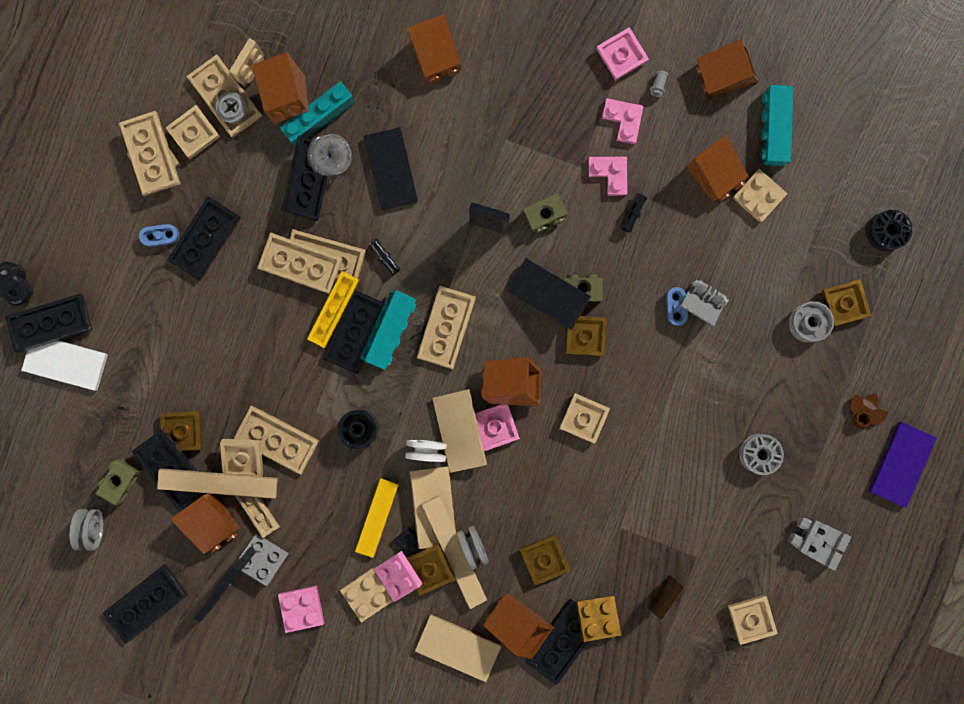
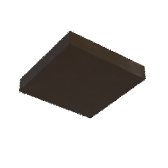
M669 575L649 605L651 611L659 619H663L683 589V586L671 575Z

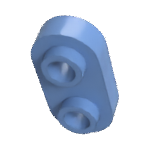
M170 224L150 226L140 231L139 239L142 244L148 247L169 245L177 242L179 231ZM169 232L173 234L171 238L167 236ZM153 234L154 238L150 241L149 236Z
M679 287L670 289L666 294L667 318L674 326L682 325L688 319V311L681 307L686 293ZM673 294L678 295L677 301L673 300ZM675 313L680 315L679 320L674 318Z

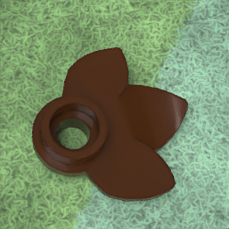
M877 394L867 395L863 399L855 395L851 399L852 423L857 428H867L870 424L878 425L887 417L888 412L877 409ZM860 415L863 416L862 422L858 420Z

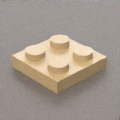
M248 39L229 71L237 82L244 87L254 78L252 65L264 60V54L254 40Z
M197 105L165 127L189 159L220 138V135Z
M758 169L732 198L761 223L788 193L762 170Z
M574 393L559 428L595 444L610 408Z
M221 440L223 474L263 476L261 440Z
M373 567L340 590L361 623L393 602Z
M762 595L728 605L740 645L778 634L767 596Z

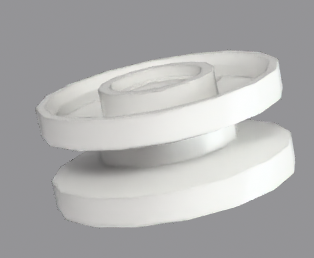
M407 440L406 445L415 448V452H407L405 458L431 462L446 461V456L438 454V450L447 449V443L428 440Z

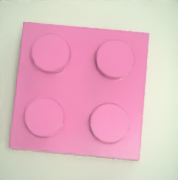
M630 27L598 45L596 48L615 81L647 63L649 60Z
M498 405L475 413L484 451L520 439L508 405Z
M402 551L373 569L393 602L423 585Z
M317 585L278 594L285 633L324 625L325 622Z

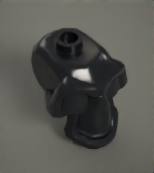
M3 262L0 264V296L13 306L23 305L28 302L33 296V288L26 279L25 269L22 265Z

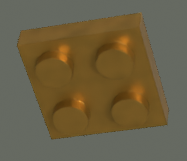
M861 279L821 290L825 305L831 310L834 317V326L871 316Z
M580 316L572 330L567 328L566 354L605 356L607 318Z
M201 411L160 413L161 429L164 428L182 451L203 449Z
M555 534L520 548L535 586L570 571Z
M439 543L407 557L408 562L423 584L417 588L419 596L455 580L452 569Z
M614 596L575 602L582 642L621 636Z

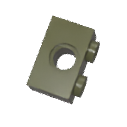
M558 193L534 203L522 211L531 232L537 231V233L546 230L547 225L552 223L557 225L565 221L564 218L568 214ZM546 210L550 213L551 217L544 219L540 213Z
M596 274L586 275V278H578V275H567V278L563 279L575 287H578L579 284H585L587 286L586 293L591 296L588 303L603 301V278H598Z
M124 459L113 461L108 467L109 472L107 476L102 478L97 486L99 489L96 494L115 506L125 501L142 472L140 468ZM116 476L121 480L119 486L115 483Z

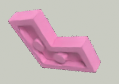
M606 98L602 119L620 122L617 141L636 144L643 106Z
M589 157L588 177H607V196H626L627 157Z

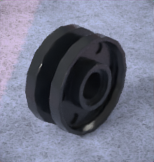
M889 209L874 215L866 227L868 242L879 251L889 252L903 247L910 241L912 236V223L909 217L899 210ZM887 227L890 228L891 234L887 232Z

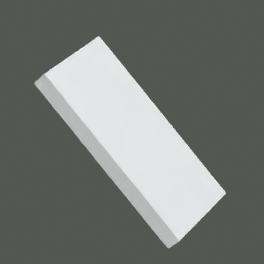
M56 341L27 350L21 371L98 391L108 354Z

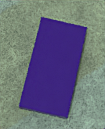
M899 422L869 492L907 508L937 438L903 422Z

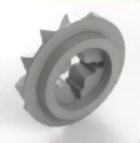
M227 92L218 98L216 112L225 122L236 123L247 113V104L238 93ZM227 102L232 106L235 105L234 108L236 109V113L232 111L228 112L229 107L226 104Z

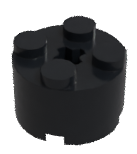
M366 410L350 411L339 421L338 436L347 447L353 449L365 448L371 445L378 436V421L372 413ZM355 425L362 426V433L355 432V430L357 429Z

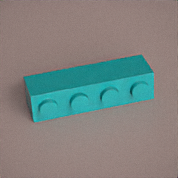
M340 81L308 105V112L294 116L283 124L280 129L296 147L298 136L302 135L310 138L355 104L354 98Z
M770 85L762 94L764 110L762 111L761 121L764 122V129L761 131L763 148L760 151V159H763L762 165L786 166L791 162L793 86Z
M390 290L360 357L361 360L384 370L391 364L393 359L392 353L400 344V335L408 326V317L416 308V299L400 291Z

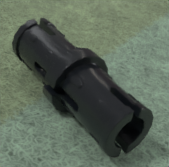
M639 193L635 194L630 208L626 210L627 214L620 229L631 233L637 218L641 216L640 211L647 200L646 196Z
M376 238L373 240L374 243L371 242L368 246L391 275L396 274V271L398 272L401 267L392 258V253L387 251L379 239Z

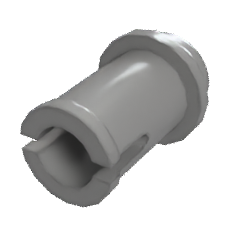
M660 70L656 72L653 86L650 87L651 95L661 97L665 93L664 86L668 77L667 72Z

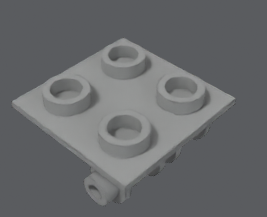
M695 280L692 282L681 307L714 327L723 306H726L729 299L720 292L715 295L716 289L710 292L712 287L702 282V280Z
M256 533L239 559L250 547L253 548L256 553L242 572L267 587L289 553Z

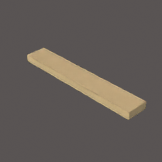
M160 468L157 489L276 498L278 478Z
M440 496L422 503V508L452 569L468 607L472 609L487 601L476 574L471 569L464 555L458 535Z

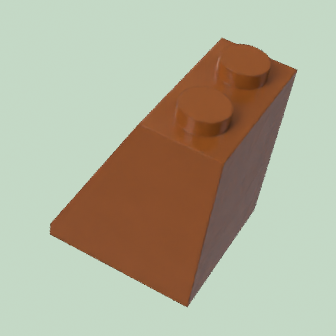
M444 14L407 28L410 43L426 83H435L441 80V77L447 75L454 76L459 73L461 63Z
M741 39L696 58L698 62L696 65L697 72L704 79V82L701 83L705 94L708 93L711 97L758 82L747 46Z
M288 52L252 65L264 112L274 124L309 111L305 76Z
M726 135L696 156L687 165L688 170L713 203L718 199L722 202L730 196L728 193L734 188L737 191L745 185L744 180L749 177Z
M528 357L485 361L482 370L484 381L481 388V395L484 400L490 404L540 406L541 369Z
M213 493L203 495L171 518L175 525L203 554L209 551L211 554L221 548V542L224 540L229 542L237 536L235 532L240 529L217 494Z
M505 594L498 600V605L494 611L488 614L483 626L516 656L532 659L554 627L516 597Z

